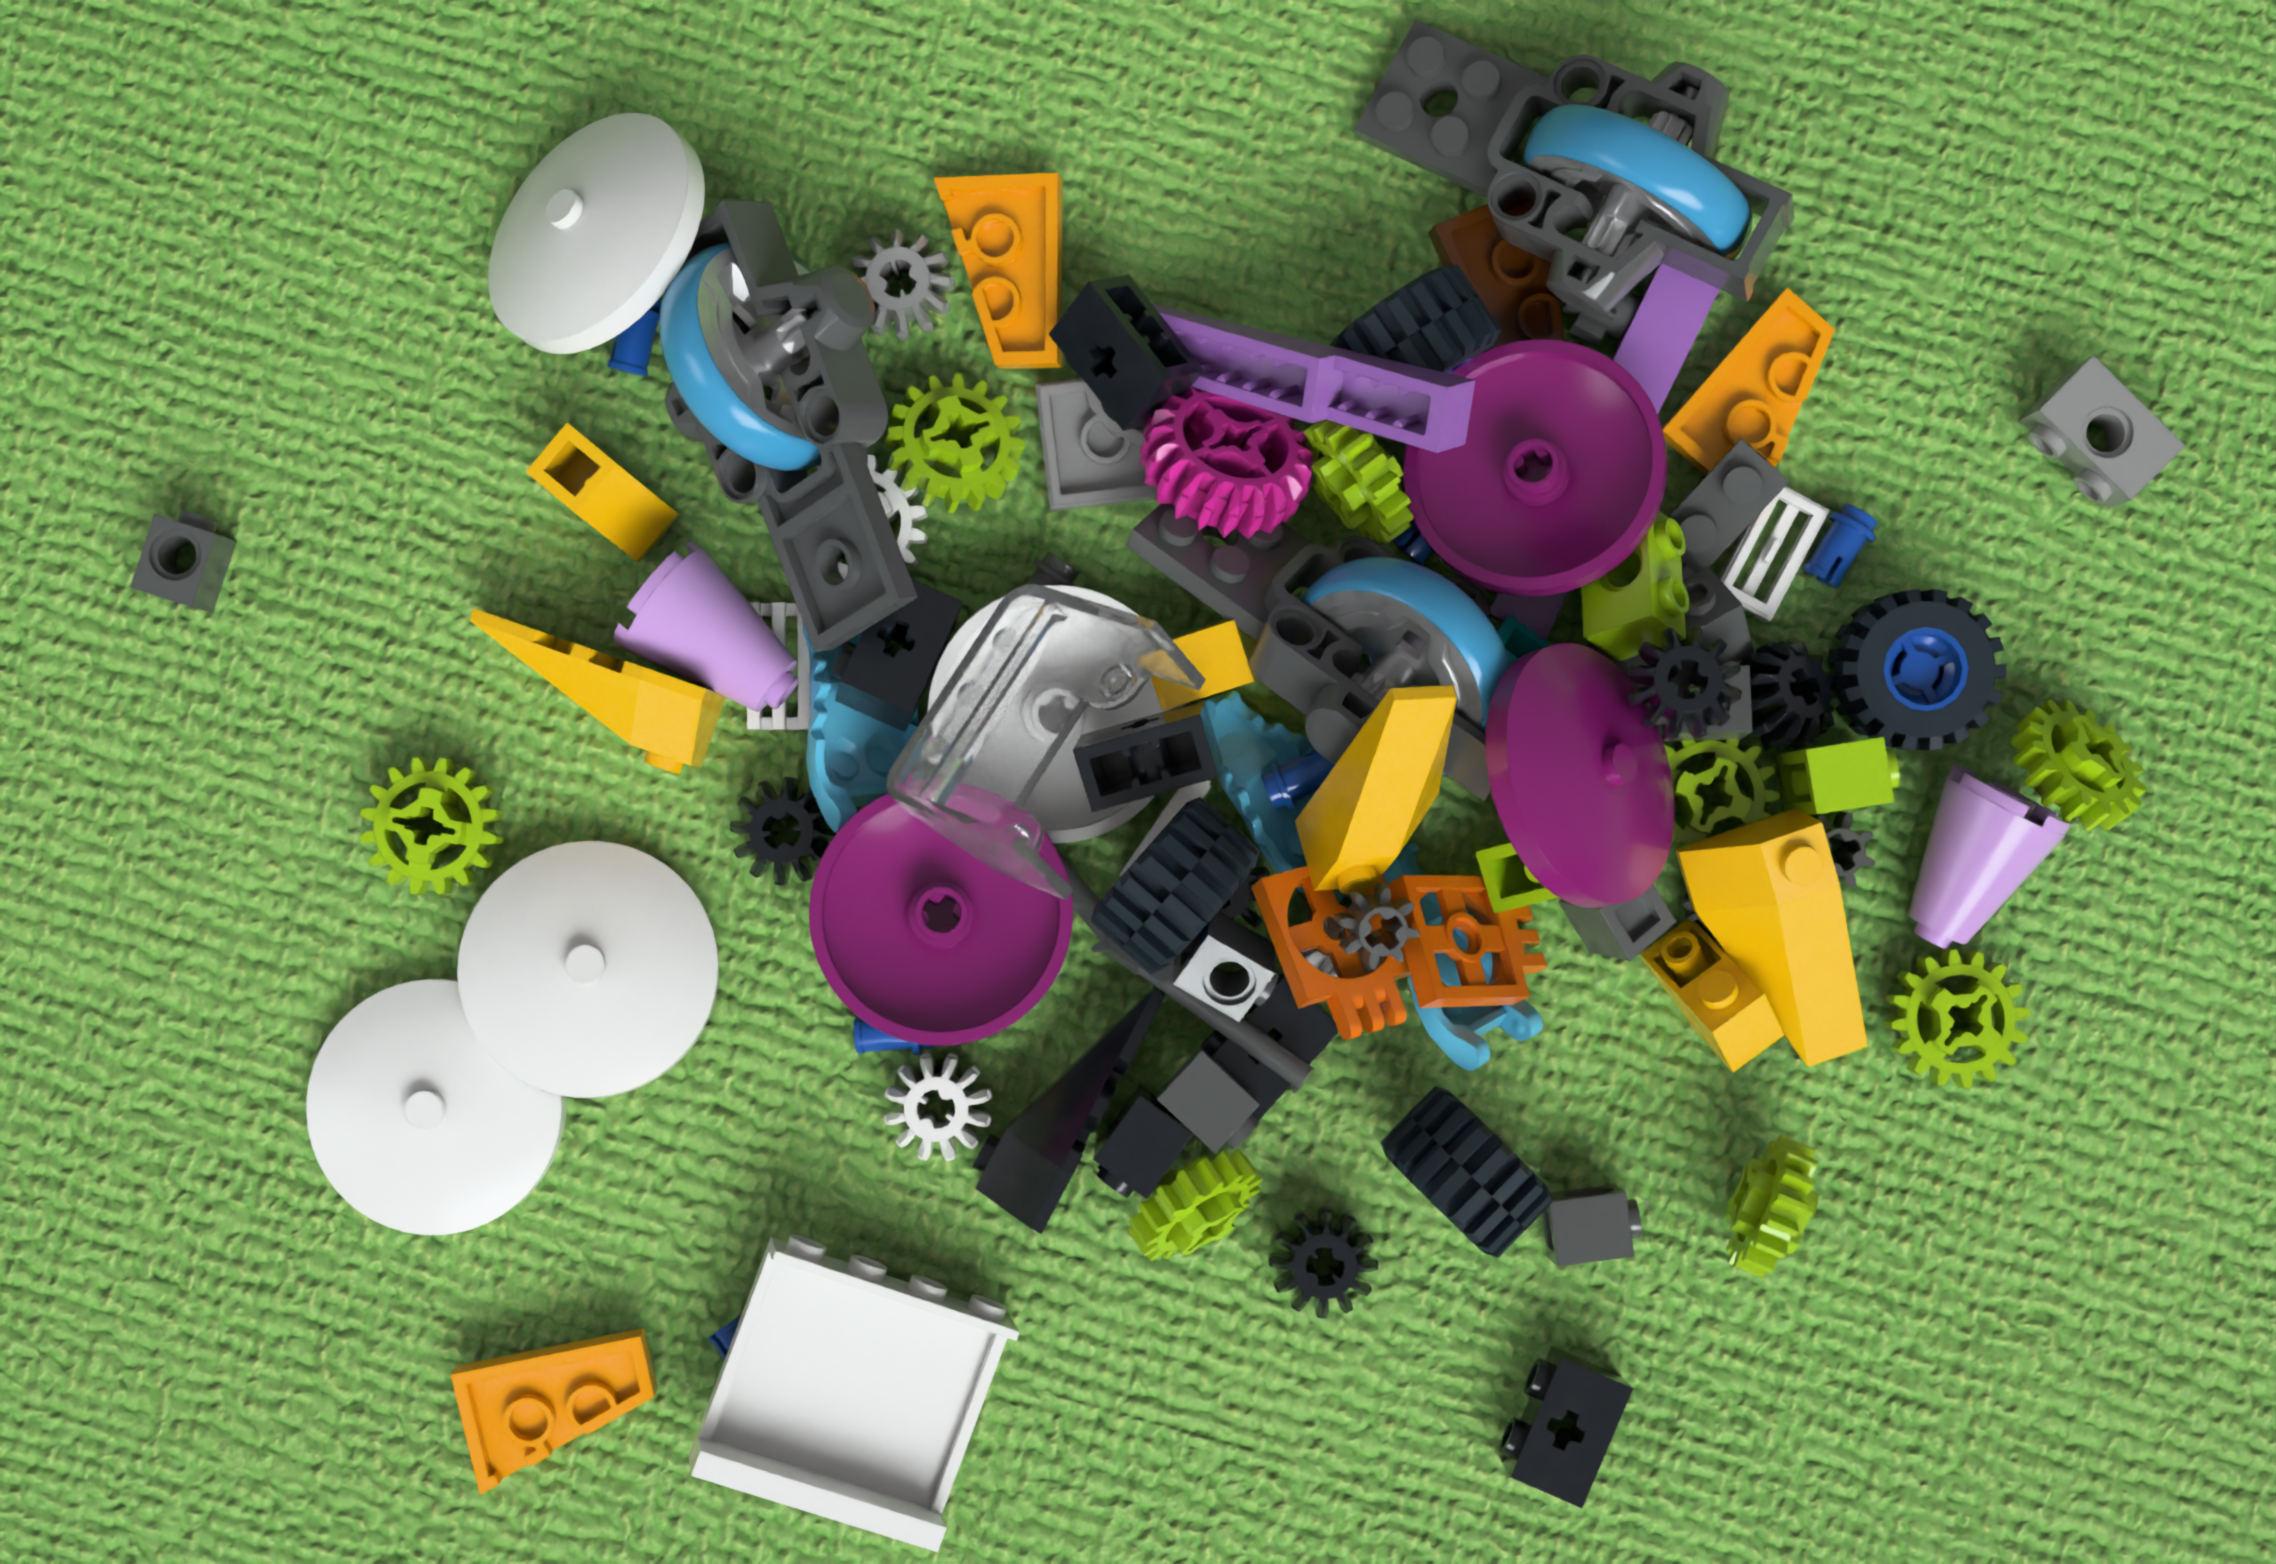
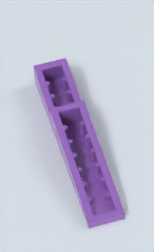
M1663 263L1652 271L1641 294V301L1611 357L1612 360L1627 370L1641 385L1650 398L1657 415L1720 290ZM1570 591L1536 597L1514 596L1497 592L1489 608V616L1500 622H1503L1507 616H1515L1518 623L1526 624L1528 631H1536L1539 639H1546Z
M1152 304L1204 370L1191 387L1308 423L1327 419L1435 453L1459 447L1466 443L1475 386L1474 379Z

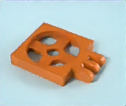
M1308 866L1260 878L1251 886L1298 1009L1327 1001L1338 1032L1344 1040L1359 1037L1362 1033V1028L1366 1033L1382 1030L1384 1021L1390 1027L1406 1021V1009L1394 981L1410 975L1403 947L1401 948L1405 959L1403 962L1400 963L1391 955L1384 956L1375 970L1366 973L1357 951L1346 954L1338 945L1342 939L1334 940L1325 933L1323 927L1325 919L1333 917L1337 913H1346L1348 909L1338 904L1333 889L1314 891ZM1382 875L1378 882L1384 883L1386 885L1385 879ZM1376 885L1363 892L1364 895H1374ZM1302 886L1312 913L1307 922L1289 927L1287 916L1289 901L1294 889ZM1378 913L1373 915L1368 921L1372 927L1370 933L1379 931L1381 935L1385 930L1380 922L1383 917ZM1345 928L1344 937L1347 936V935H1349V933H1348V931H1347L1346 928ZM1316 949L1320 953L1329 956L1337 977L1320 971L1309 963L1301 953Z
M1402 875L1386 884L1390 888L1391 904L1399 898L1406 897L1415 905L1413 910L1404 917L1409 925L1420 932V936L1417 938H1407L1403 949L1419 1008L1514 1005L1530 997L1524 974L1536 973L1548 967L1543 953L1526 954L1525 949L1533 948L1541 943L1536 929L1518 928V926L1529 923L1534 919L1530 906L1494 913L1483 876ZM1435 892L1443 921L1440 925H1426L1420 900L1425 894ZM1466 907L1475 915L1478 921L1467 913ZM1454 929H1459L1465 934L1468 940L1467 951L1460 949L1454 941ZM1492 952V974L1487 985L1480 959L1485 953ZM1434 953H1446L1450 959L1455 961L1461 986H1447L1441 981Z

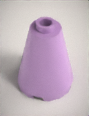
M693 541L686 543L689 556L684 559L674 551L657 567L634 595L627 608L637 616L629 630L618 622L614 631V641L626 651L753 711L759 712L767 705L776 710L786 701L799 682V679L792 674L797 661L707 550Z
M1952 764L1946 775L1907 913L1918 922L1913 930L1914 933L1944 949H1949L1953 941L1967 944L2060 843L2072 824L2057 818L2059 814L1996 781L1994 783L1988 781L1986 784L1976 779L1977 772L1957 764Z

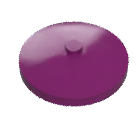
M1534 339L1501 345L1481 353L1465 365L1462 364L1456 368L1451 374L1475 380L1465 445L1435 453L1407 444L1404 457V487L1406 495L1411 501L1408 505L1411 513L1414 515V521L1431 550L1445 565L1469 582L1491 591L1514 596L1536 597L1568 592L1585 586L1616 568L1636 549L1650 530L1661 506L1667 481V449L1661 423L1650 398L1641 385L1627 370L1602 353L1582 345L1559 340Z
M1557 643L1519 657L1506 669L1497 683L1491 698L1486 723L1485 750L1488 778L1493 800L1504 830L1513 848L1532 875L1550 892L1568 903L1584 908H1601L1628 902L1639 897L1654 884L1660 875L1670 851L1674 829L1672 776L1667 753L1657 725L1646 729L1641 724V720L1649 711L1646 703L1640 706H1630L1628 704L1627 697L1636 688L1626 675L1613 662L1589 647L1574 643Z
M936 782L912 785L890 792L863 807L844 824L829 843L818 865L810 893L809 927L812 945L820 968L833 991L857 1017L873 1028L897 1039L920 1045L950 1046L970 1043L992 1036L1017 1022L1042 999L1055 981L1066 957L1072 934L1073 903L1070 883L1064 864L1047 834L1026 812L1012 802L979 787L959 783Z

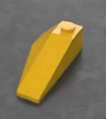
M473 608L469 621L627 743L647 750L644 763L679 775L684 764L702 767L726 697L689 682L620 660L588 647Z
M1453 685L1390 688L1299 814L1295 824L1314 891L1339 889L1341 893L1349 894L1348 891L1354 889L1358 893L1365 892L1378 883L1380 877L1399 855L1440 792L1457 700Z
M1794 808L1675 849L1693 911L1704 926L1710 930L1725 953L1765 993L1785 1034L1784 1037L1807 1067L1867 1047L1841 888L1823 823L1800 809Z

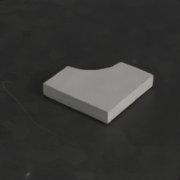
M1083 378L1035 384L1051 512L1157 500V490L1144 483L1145 468L1139 464L1141 458L1140 449L1144 441L1143 429L1137 427L1123 431L1117 422L1107 416L1100 400Z

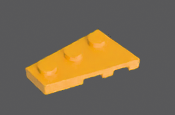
M1058 172L934 177L940 199L944 202L952 226L951 233L957 251L962 257L973 290L972 297L994 364L999 369L1062 367V351L1049 336L1050 331L1062 317V177Z
M1787 287L1662 428L1664 440L1704 475L1712 469L1741 437L1776 467L1784 454L1789 442L1788 436L1802 402L1806 400L1835 328Z
M644 1328L457 1365L450 1374L480 1495L496 1487L503 1478L526 1465L531 1467L549 1457L553 1450L581 1434L586 1433L588 1435L655 1397L658 1389Z

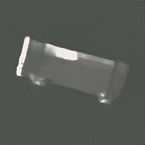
M1027 584L1020 586L1007 594L999 603L892 765L887 777L888 793L908 813L993 870L1067 900L1073 888L1037 854L1043 842V828L1031 813L1021 809L1087 705L1105 711L1120 709L1131 703L1140 694L1151 675L1196 690H1200L1206 679L1156 621L1041 585Z

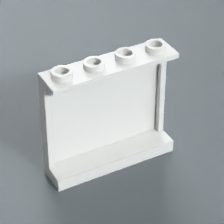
M791 1234L788 1242L770 1237L688 1456L691 1476L938 1552L947 1529L942 1512L1007 1338L1017 1341L1020 1333L1011 1317L1006 1315L1008 1308L995 1300L980 1295H971L969 1302L947 1296L948 1288L945 1285L920 1275H912L909 1283L887 1276L888 1268L885 1265L867 1257L851 1255L849 1262L827 1256L825 1255L826 1246L800 1235Z

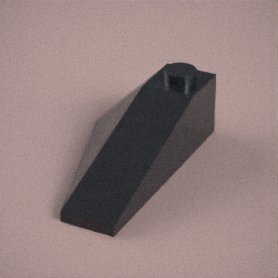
M1154 986L1147 991L1008 1125L1001 1139L991 1133L988 1135L972 1168L983 1173L975 1188L1029 1228L1042 1234L1083 1156L1082 1153L1086 1147L1085 1142L1101 1121L1116 1090L1115 1085L1120 1076L1124 1075L1165 996L1163 991Z

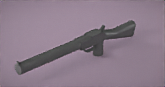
M1057 850L1070 883L1073 911L1079 914L1100 940L1091 950L1093 952H1108L1111 958L1136 976L1139 974L1292 1084V1093L1296 1094L1309 1079L1314 1068L1244 1017L1238 1022L1173 985V963L1165 969L1150 975L1090 922L1094 907L1100 900L1063 854Z

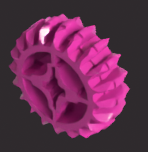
M1190 387L1181 397L1171 396L1160 410H1155L1153 418H1149L1143 433L1144 441L1140 449L1141 458L1139 464L1145 468L1144 483L1156 488L1157 503H1172L1175 505V519L1189 516L1197 520L1198 531L1206 525L1217 527L1223 538L1234 529H1237L1247 539H1250L1258 530L1271 534L1277 525L1281 522L1287 523L1289 518L1296 513L1300 502L1304 500L1311 485L1309 480L1312 475L1311 465L1314 454L1306 448L1308 439L1304 432L1295 430V418L1286 415H1280L1276 412Z

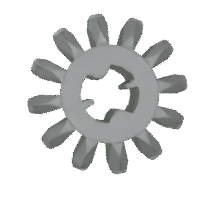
M895 229L891 235L892 247L884 249L881 241L876 236H873L867 242L875 257L870 260L862 255H854L850 262L852 267L863 275L859 278L867 286L874 303L875 315L871 326L873 332L878 336H882L888 330L892 321H894L898 339L904 341L908 340L910 336L909 322L917 320L921 330L926 334L933 331L934 327L927 314L928 310L939 315H947L951 309L949 302L938 294L954 290L955 280L952 275L939 273L948 264V258L944 251L933 252L927 255L930 246L927 236L920 234L914 239L911 246L906 248L903 231ZM900 273L909 274L914 289L908 295L901 289V297H893L887 282L895 275L898 281H901Z

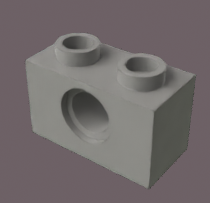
M2094 355L2072 366L2019 419L2030 431L2028 438L2032 445L2044 456L2052 460L2059 459L2075 475L2073 482L2077 489L2090 501L2100 505L2104 503L2108 508L2131 501L2185 447ZM2090 422L2100 426L2106 435L2107 444L2104 452L2094 449L2088 442L2086 432Z

